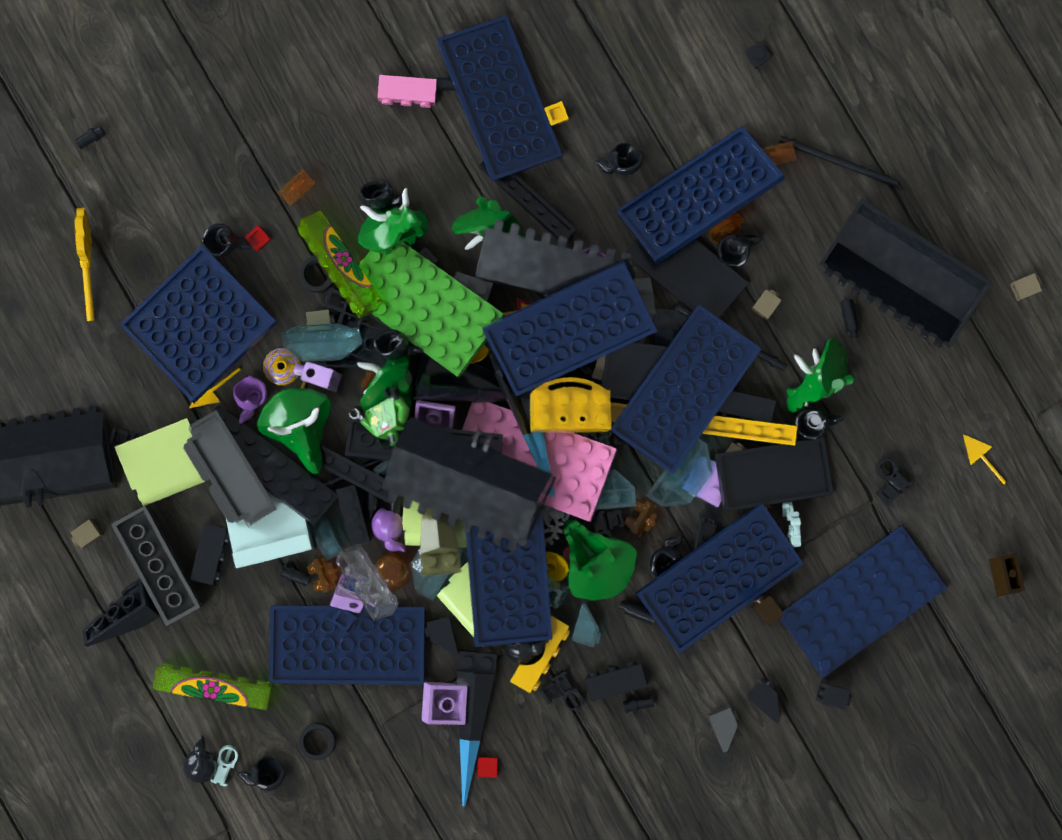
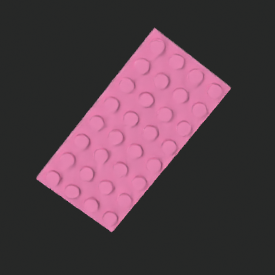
M472 401L462 430L477 431V429H480L486 433L503 434L501 454L538 468L512 411L489 402L474 403ZM572 432L544 433L550 471L556 477L553 485L555 495L552 497L549 494L545 505L591 522L617 449Z

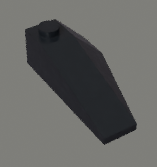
M141 579L126 587L121 592L122 596L115 603L112 601L108 605L109 609L103 616L98 615L82 631L86 647L145 627L160 617Z

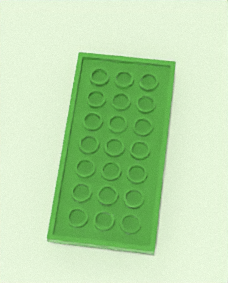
M404 242L392 246V253L385 255L383 252L378 253L370 250L359 267L372 284V287H363L348 280L341 289V292L350 295L391 329L404 333L409 342L422 348L424 353L458 378H460L487 341L482 327L505 317L502 312Z

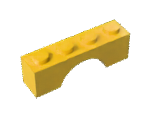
M552 615V639L546 643L543 656L533 664H520L510 682L528 693H531L532 690H537L541 683L538 680L542 673H547L551 666L548 663L550 658L557 656L561 649L558 647L560 641H565L570 633L567 630L569 625Z

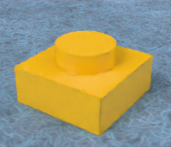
M562 101L544 108L551 127L569 120Z

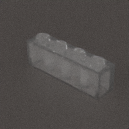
M360 544L341 549L336 563L373 621L393 615L399 604L397 598L388 588L377 567L371 562L367 552Z

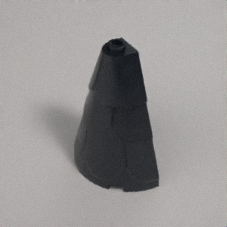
M426 353L419 354V361L412 383L413 399L421 401H473L474 403L507 401L495 377V371L484 364L470 363L460 378H458Z

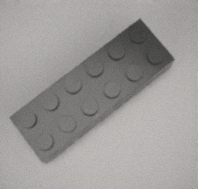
M143 506L111 524L166 626L203 607L149 506Z

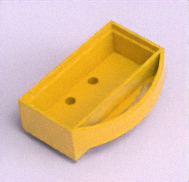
M573 377L554 379L542 384L530 393L531 433L608 432L611 429L610 390H606L592 381ZM561 382H576L590 386L592 389L563 387L549 390L548 387Z

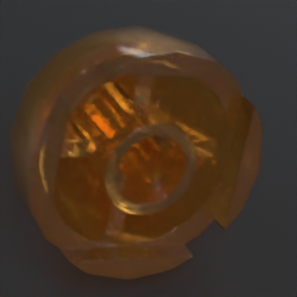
M736 211L709 229L707 233L713 243L719 244L718 240H721L724 236L728 234L737 235L742 229L740 225L742 223L745 224V221L740 213Z
M390 552L383 554L373 565L374 580L385 590L394 591L401 589L410 579V563L399 553Z

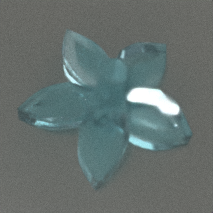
M611 431L597 432L596 436L590 438L591 440L612 446L608 439L612 434Z

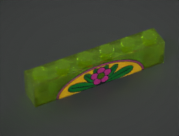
M319 211L302 218L297 228L300 236L305 239L311 252L316 255L320 265L329 274L331 281L336 284L341 296L347 300L352 312L358 318H362L378 311L383 300L323 213Z
M162 663V666L156 667L152 690L262 710L269 709L273 686H269L267 681L257 680V683L249 682V678L238 677V680L231 679V675L219 673V676L211 675V671L200 670V673L192 672L193 668L181 666V669L173 668L174 665Z

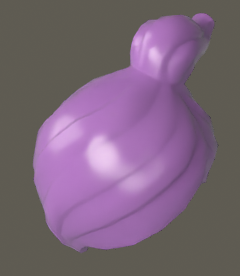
M251 375L239 381L233 390L236 403L243 409L240 414V424L250 420L255 414V409L261 406L267 398L265 384L260 379Z
M381 508L372 518L371 528L374 536L384 541L385 547L389 551L404 552V545L396 541L404 534L402 517L395 512L386 511Z

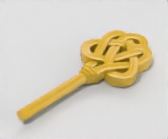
M77 208L75 216L76 250L83 270L87 321H94L90 273L92 261L90 222L86 209Z

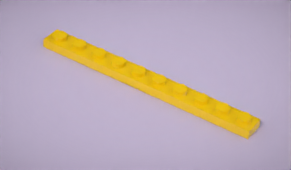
M610 402L611 422H615L628 404ZM714 416L702 434L795 446L797 426Z

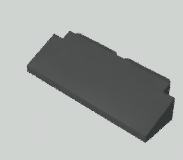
M217 410L189 425L188 430L193 437L187 439V443L183 447L184 451L202 480L211 481L212 485L209 491L229 523L236 522L237 524L244 520L247 526L250 527L277 509Z

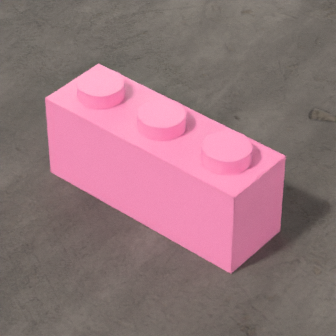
M379 75L378 100L382 101V104L393 105V102L401 103L402 106L420 104V107L431 108V105H436L437 79Z

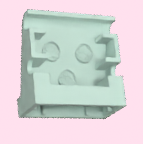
M266 490L277 508L275 511L250 527L247 526L244 520L236 524V522L229 523L226 519L235 567L242 568L315 549L307 521Z

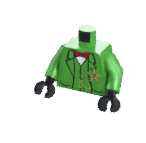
M393 385L384 390V395L387 399L365 411L366 415H363L361 406H355L354 410L357 411V414L351 410L349 411V416L352 419L359 418V422L375 437L389 440L390 446H395L399 439V434L403 432L408 423L410 409L402 396L398 395L399 387Z

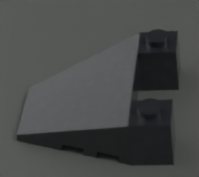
M329 288L323 307L340 313L339 320L329 347L325 348L310 342L303 361L327 368H361L357 365L358 362L372 363L382 368L386 359H383L376 352L373 344L382 331L391 328L355 301L350 295Z

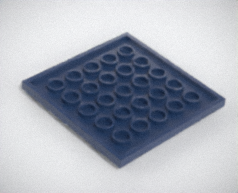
M201 245L119 325L176 386L195 403L278 322Z

